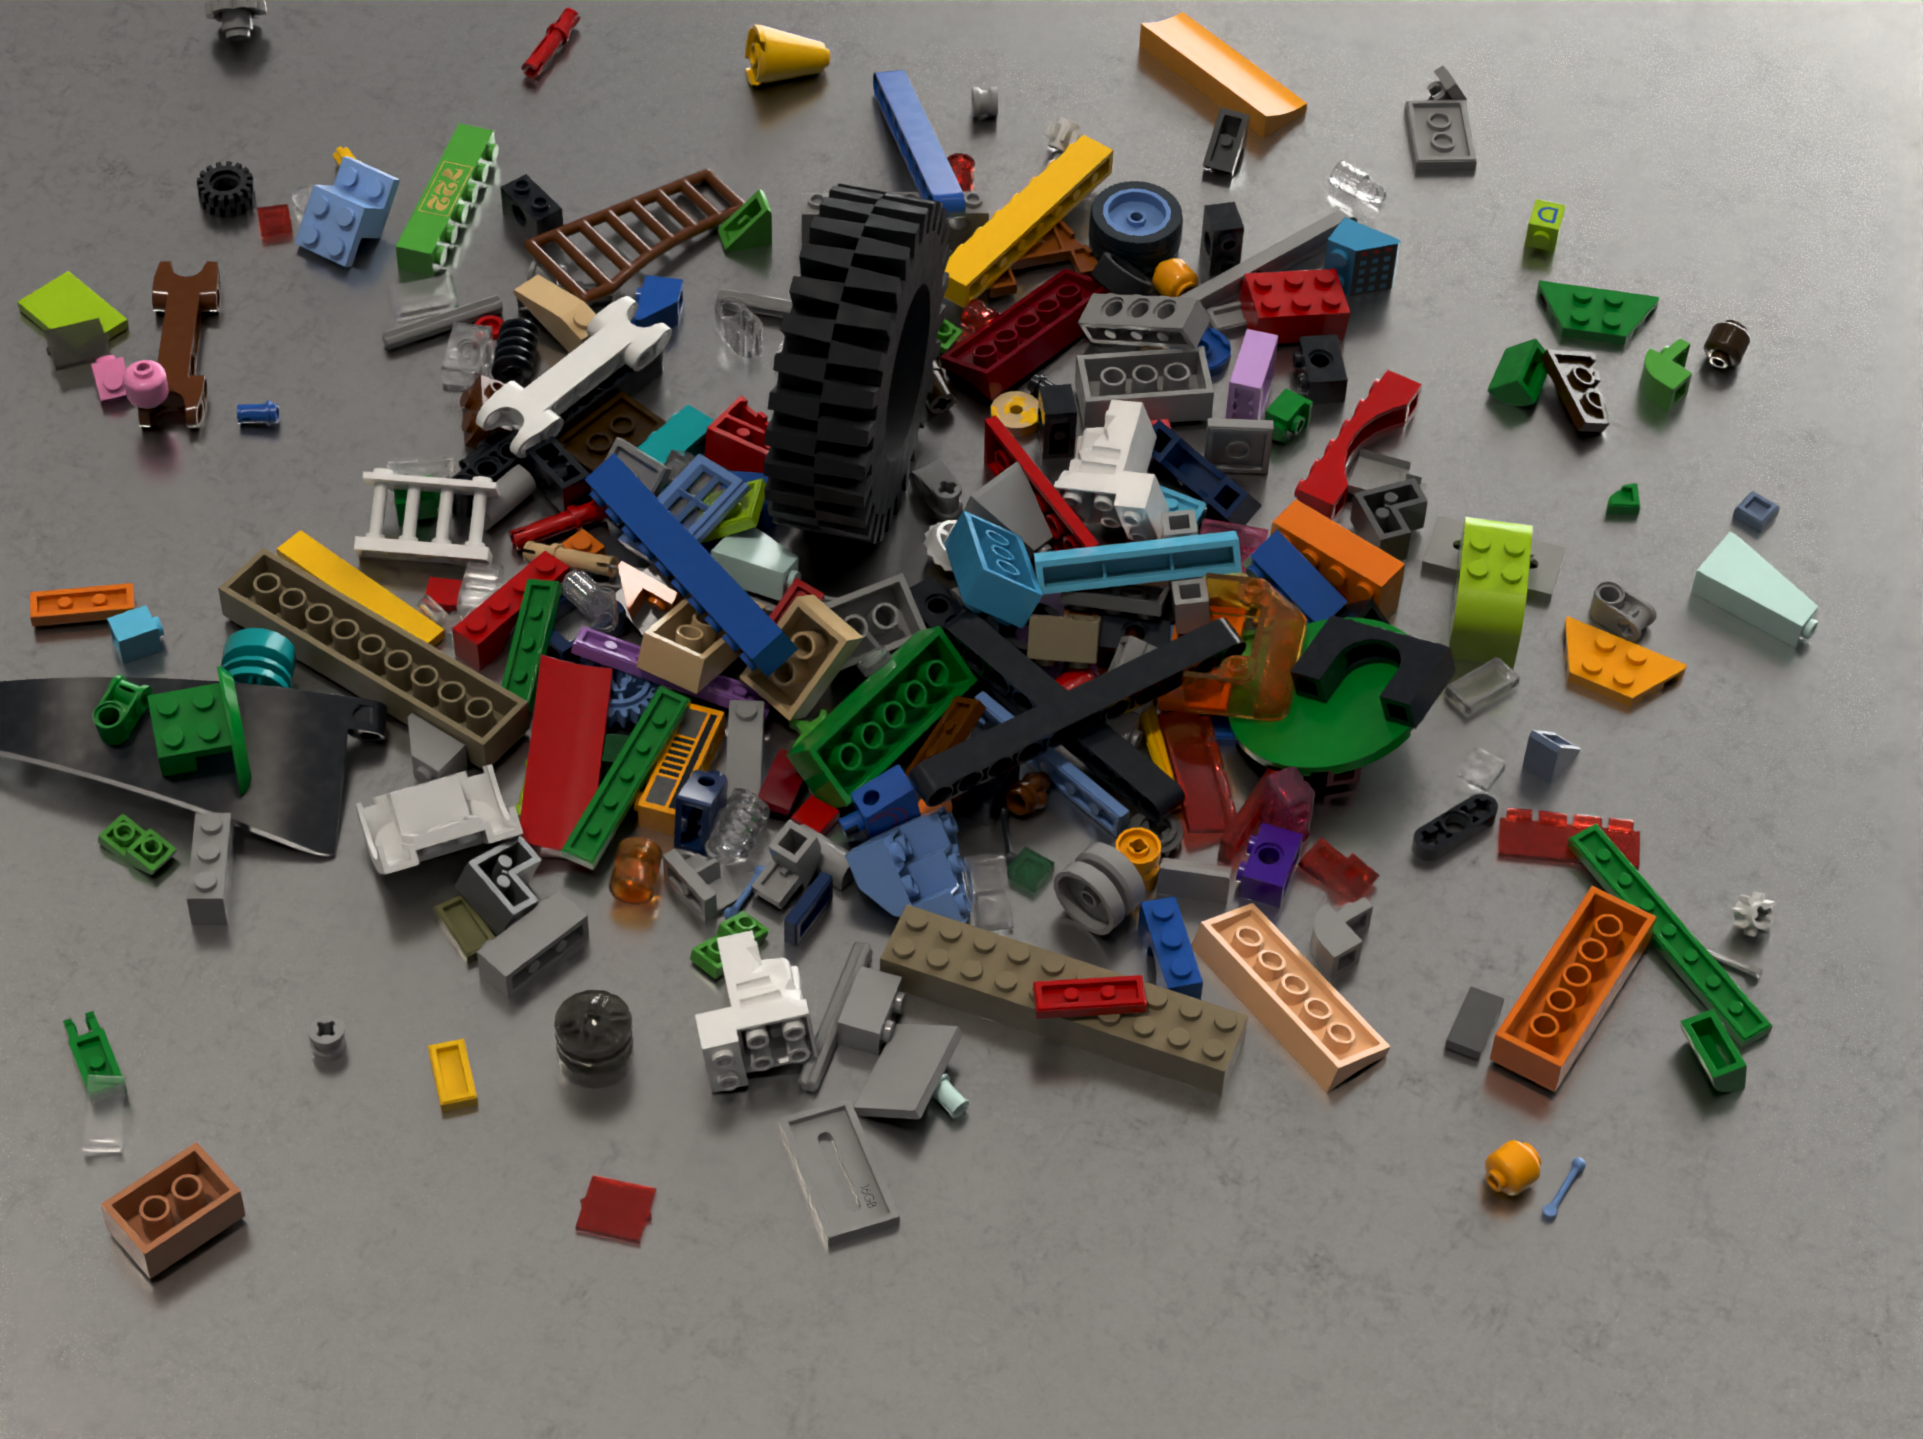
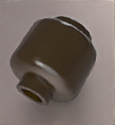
M1726 320L1713 326L1703 348L1710 363L1715 367L1723 369L1735 367L1741 363L1751 340L1744 325L1734 320Z

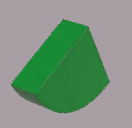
M1638 483L1625 484L1620 490L1610 495L1606 514L1639 515Z

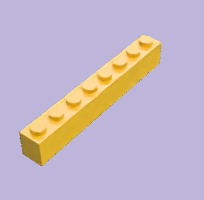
M1084 134L1075 143L1069 144L1062 155L1056 160H1052L1039 176L1033 177L1028 186L1020 193H1016L1005 207L997 210L983 227L977 228L971 238L956 248L949 257L945 272L949 273V280L944 298L966 309L1112 173L1114 150Z

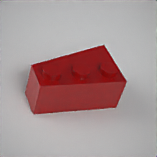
M741 395L707 427L705 457L731 471L763 473L764 460L770 446L764 445L765 429L769 424L767 421L768 416L762 411L756 413L747 405L748 400Z

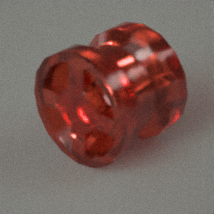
M955 153L948 156L947 160L962 191L971 189L975 179L973 174L975 170L974 159L963 153Z
M976 298L965 306L960 316V324L967 329L972 328L976 332L1000 314L994 308H986L985 303Z

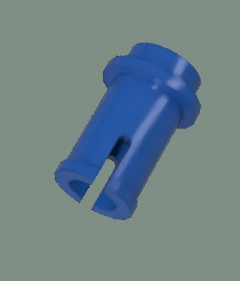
M271 400L266 401V404H238V424L267 423L268 426H273V423H279L278 403H272Z

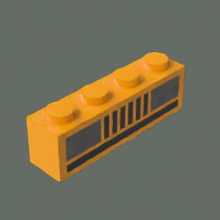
M691 703L690 708L646 780L647 786L644 792L640 791L635 799L634 811L638 812L639 827L674 836L676 797L693 771H709L725 736V712Z

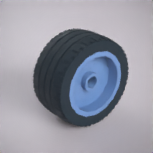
M1125 181L1105 188L1095 198L1090 212L1088 235L1094 257L1099 261L1102 255L1108 252L1128 262L1144 275L1155 272V268L1159 263L1176 258L1183 228L1181 205H1179L1176 197L1165 188L1149 182Z

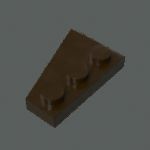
M1547 349L1540 358L1578 431L1603 432L1610 423L1604 396L1598 391L1597 385L1601 380L1599 372L1594 371L1593 367L1596 361L1595 352Z

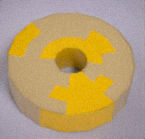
M1021 391L1003 393L994 399L991 405L990 416L996 415L1013 437L1027 436L1037 429L1038 400L1032 395Z

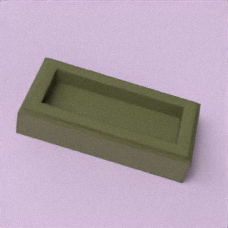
M461 894L433 907L434 916L465 962L469 964L478 960L477 951L480 950L487 940L495 938L479 914Z

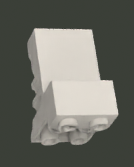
M1111 399L1109 409L1105 414L1104 427L1086 428L1083 435L1077 438L1076 458L1071 460L1069 471L1064 470L1058 481H1055L1054 488L1083 524H1088V522L1098 523L1110 528L1123 526L1127 538L1135 542L1160 539L1162 535L1161 513L1168 512L1169 510L1155 474L1147 473L1157 436L1142 402Z
M753 930L717 938L731 1007L695 1014L712 1093L731 1091L737 1087L748 1085L746 1073L765 1071L772 1067L790 1063H801L806 1061L810 1055L817 1057L810 1014L806 999H803L798 967L790 966V962L786 958L761 960Z

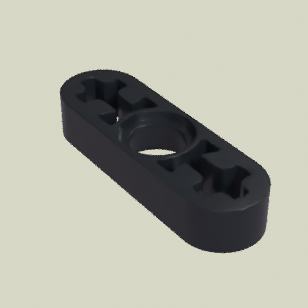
M1475 794L1421 826L1414 833L1412 843L1414 855L1424 861L1437 860L1488 829L1496 821L1497 801L1487 794ZM1456 822L1461 824L1464 830L1452 832L1446 827V824Z

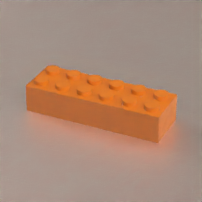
M1591 886L1496 1032L1490 1060L1556 1092L1649 945L1657 917Z

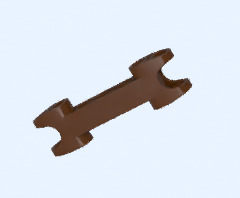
M161 261L157 267L152 288L153 311L165 312L157 363L165 369L169 393L166 400L154 408L144 409L137 407L141 428H151L161 414L171 411L184 414L188 428H199L202 424L206 412L208 384L206 375H195L203 312H219L221 284L217 261H207L198 274L187 277L180 276L174 272L172 261Z

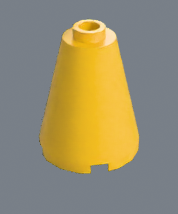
M753 25L754 28H750L748 31L745 58L750 59L751 68H745L750 85L758 86L822 73L825 67H828L830 64V51L825 48L822 42L763 25Z

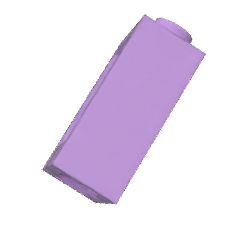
M1250 329L1246 330L1229 383L1225 419H1261L1273 382L1278 335Z

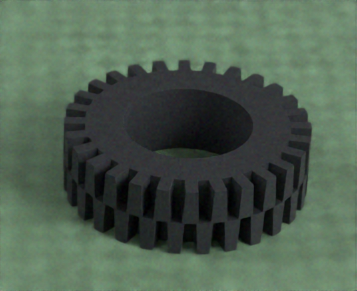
M838 183V186H833L830 189L829 197H824L820 203L819 217L814 216L810 225L809 244L803 243L799 255L801 276H793L789 290L792 308L790 314L784 313L780 331L785 335L782 352L775 354L773 370L779 372L777 385L769 392L767 409L773 410L774 413L765 429L764 445L770 446L764 460L763 475L768 476L764 493L765 500H769L767 511L769 516L773 517V523L876 544V541H882L884 532L890 530L893 515H897L901 506L902 490H907L910 481V461L915 462L919 450L918 431L919 428L924 429L928 414L925 407L928 392L932 393L935 377L931 375L933 361L939 356L941 340L937 339V335L945 319L946 305L941 304L948 288L949 273L945 272L950 257V245L946 244L949 236V223H945L947 212L945 208H942L943 204L941 202Z

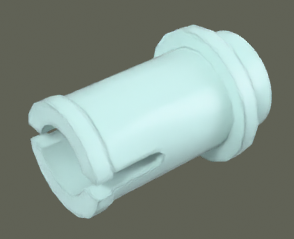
M943 1074L932 1097L942 1105L952 1119H955L967 1110L970 1102L950 1083L948 1074Z

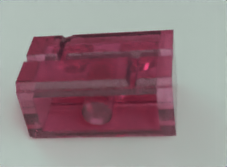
M1290 766L1267 776L1260 825L1266 823L1303 834V843L1310 835L1309 830L1313 814L1315 791L1307 781H1303L1304 777L1297 768Z

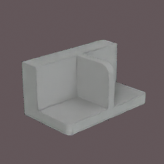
M675 849L663 855L664 878L705 923L723 913L726 908L733 907L739 896L721 878L720 862L716 858L707 862L700 854H695L685 860Z

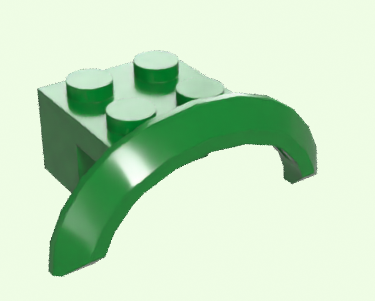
M217 666L219 683L147 695L162 777L197 771L195 757L232 751L240 795L244 794L251 782L252 775L233 675L223 667Z

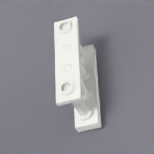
M375 468L373 472L363 471V479L367 486L375 488L369 533H366L365 537L355 536L354 550L359 557L492 568L493 555L489 547H485V544L482 543L487 497L500 498V489L496 482H492L491 478L475 476L472 480L401 475L393 474L392 470L385 468ZM388 488L408 490L403 532L398 539H386L385 535L382 534ZM421 491L441 493L436 536L431 542L418 541L419 539L416 537ZM454 494L474 496L469 541H466L465 545L452 544V541L449 540Z

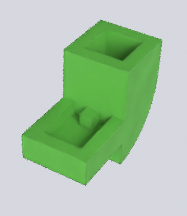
M1679 338L1671 346H1665L1660 353L1650 348L1646 353L1641 373L1640 388L1643 394L1651 402L1667 412L1687 396L1692 373L1684 368L1690 343L1682 338Z

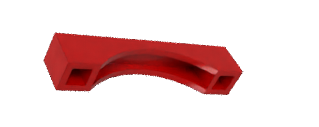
M1387 370L1380 380L1376 379L1371 385L1368 397L1358 402L1353 417L1351 419L1347 418L1343 422L1336 440L1332 438L1328 442L1321 460L1317 458L1314 461L1307 479L1299 481L1294 497L1330 520L1335 521L1346 505L1349 484L1345 467L1350 458L1364 443L1388 430L1405 426L1419 406L1422 384L1390 370Z

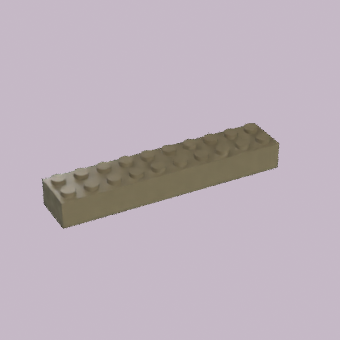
M264 547L218 588L222 613L225 617L245 629L264 628L278 632L293 644L297 660L363 699L382 702L388 707V714L407 725L408 716L414 713L465 744L467 761L482 770V766L491 764L493 766L530 729L529 709L526 700Z
M908 904L880 957V971L902 977V992L1220 1097L1223 1095L1245 1042L1248 1015L1144 982L1147 1002L1146 1012L1036 1019L1032 990L1033 982L1126 975Z

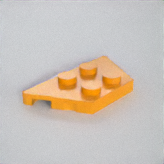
M1569 616L1565 619V653L1568 660L1567 678L1571 683L1631 707L1642 701L1644 696L1654 694L1663 689L1665 682L1674 677L1679 680L1685 675L1687 665Z

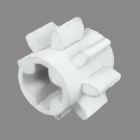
M1060 116L1057 123L1049 121L1044 135L1050 138L1047 145L1064 153L1069 144L1075 143L1082 136L1078 132L1080 125Z
M1754 891L1751 897L1743 894L1739 895L1740 901L1735 907L1731 908L1736 920L1733 926L1744 928V934L1753 937L1757 935L1758 931L1769 934V927L1772 926L1774 921L1778 920L1773 908L1776 903L1765 900V894Z

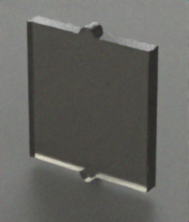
M99 318L44 331L48 345L46 348L47 355L52 357L56 371L93 363L100 357L111 355L107 343L109 336L107 333H104Z

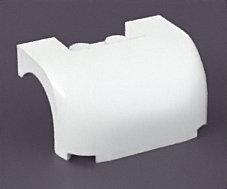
M492 764L482 766L484 770L482 774L468 777L467 771H462L374 797L375 805L363 808L361 802L356 803L355 806L366 844L378 873L390 874L420 865L419 862L482 843L490 844L523 834L516 807H509L510 815L505 807Z

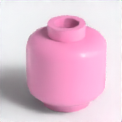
M141 360L131 364L125 370L123 379L126 395L133 405L139 408L151 409L166 400L169 393L165 369L159 363L151 360Z

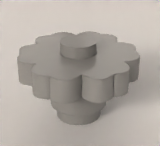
M211 0V2L205 3L207 19H216V21L222 22L223 33L226 34V39L229 41L250 39V32L253 31L252 20L260 18V15L267 14L265 0Z

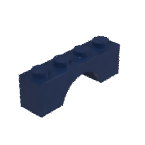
M1158 419L1153 425L1157 438L1152 457L1241 531L1262 505Z

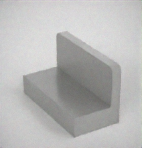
M1162 857L1159 866L1156 894L1227 904L1232 867Z

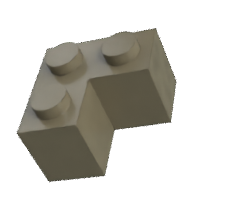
M1032 614L1029 622L1027 657L1035 659L1034 663L1040 666H1055V661L1069 662L1068 667L1089 669V665L1096 664L1098 659L1102 616L1067 614L1066 617Z

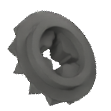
M1139 812L1132 817L1128 824V829L1145 828L1150 830L1151 828L1156 834L1161 833V853L1165 856H1168L1173 849L1178 850L1183 839V826L1180 820L1172 813L1161 822L1155 823Z

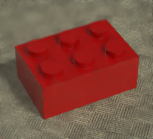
M1336 269L1244 274L1239 301L1244 319H1246L1247 329L1278 335L1277 344L1298 343L1299 337L1334 334H1337L1338 340H1344L1351 312Z

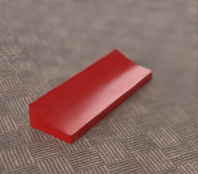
M996 415L986 419L984 465L996 477L1018 461L1031 485L1053 538L1050 542V546L1053 548L1052 551L1100 546L1099 542Z
M542 654L520 814L523 834L520 835L539 857L564 858L561 855V850L601 783L602 755L605 735L607 733L613 669L571 663Z

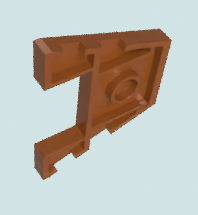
M1061 220L989 286L988 296L993 298L1017 293V283L1012 273L1014 269H1024L1031 266L1071 260L1075 272L1093 277L1091 272L1098 261L1092 256V250L1086 244L1081 245L1075 239V233Z

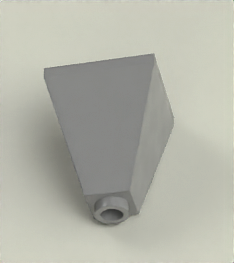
M1018 461L970 495L964 511L1020 535L1030 562L1034 560V553L1052 551L1053 548L1050 546L1053 538L1031 485Z

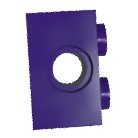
M1262 823L1258 836L1252 834L1246 851V855H1249L1248 861H1241L1238 868L1236 881L1241 882L1239 897L1280 909L1300 857L1303 834Z

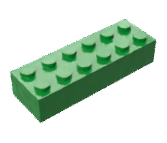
M940 626L917 631L786 756L816 798L834 808L848 806L852 802L850 795L853 791L878 777L947 710L955 696L961 697L978 680Z

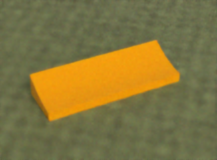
M1184 12L1160 22L1141 23L1139 43L1141 48L1220 107L1250 115L1249 128L1263 139L1306 113L1307 103Z

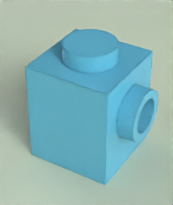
M146 605L107 618L111 640L123 664L162 651L160 636L164 635L161 621L158 616H151Z

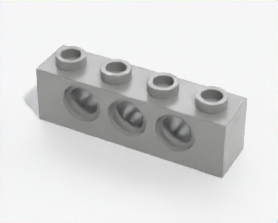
M1093 293L1078 324L1091 343L1196 349L1211 318L1198 298Z

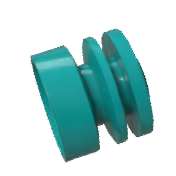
M264 628L239 630L227 638L223 648L221 665L233 675L234 683L292 688L291 678L295 669L296 651L289 639L278 632Z

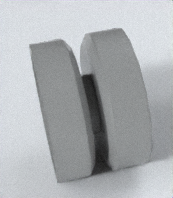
M1102 842L1091 843L1077 856L1074 862H1070L1054 878V890L1057 899L1067 914L1084 929L1097 935L1108 934L1124 919V915H1129L1145 900L1146 889L1136 867L1120 851Z

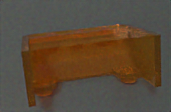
M1207 573L1206 585L1210 614L1258 619L1250 656L1233 655L1227 657L1220 664L1218 674L1183 671L1185 712L1266 721H1278L1285 718L1290 712L1295 691L1290 670L1303 653L1307 634V618L1305 614L1264 579Z

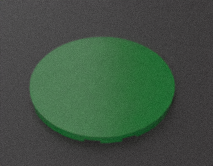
M1344 618L1408 635L1397 627L1384 622L1365 618ZM1328 619L1296 627L1272 639L1245 662L1233 682L1227 712L1235 739L1252 759L1267 767L1271 765L1283 769V772L1287 774L1312 776V772L1332 771L1333 775L1364 767L1383 758L1401 746L1410 738V732L1414 729L1386 721L1379 696L1399 669L1390 664L1373 663L1355 669L1345 677L1327 703L1296 694L1290 670Z

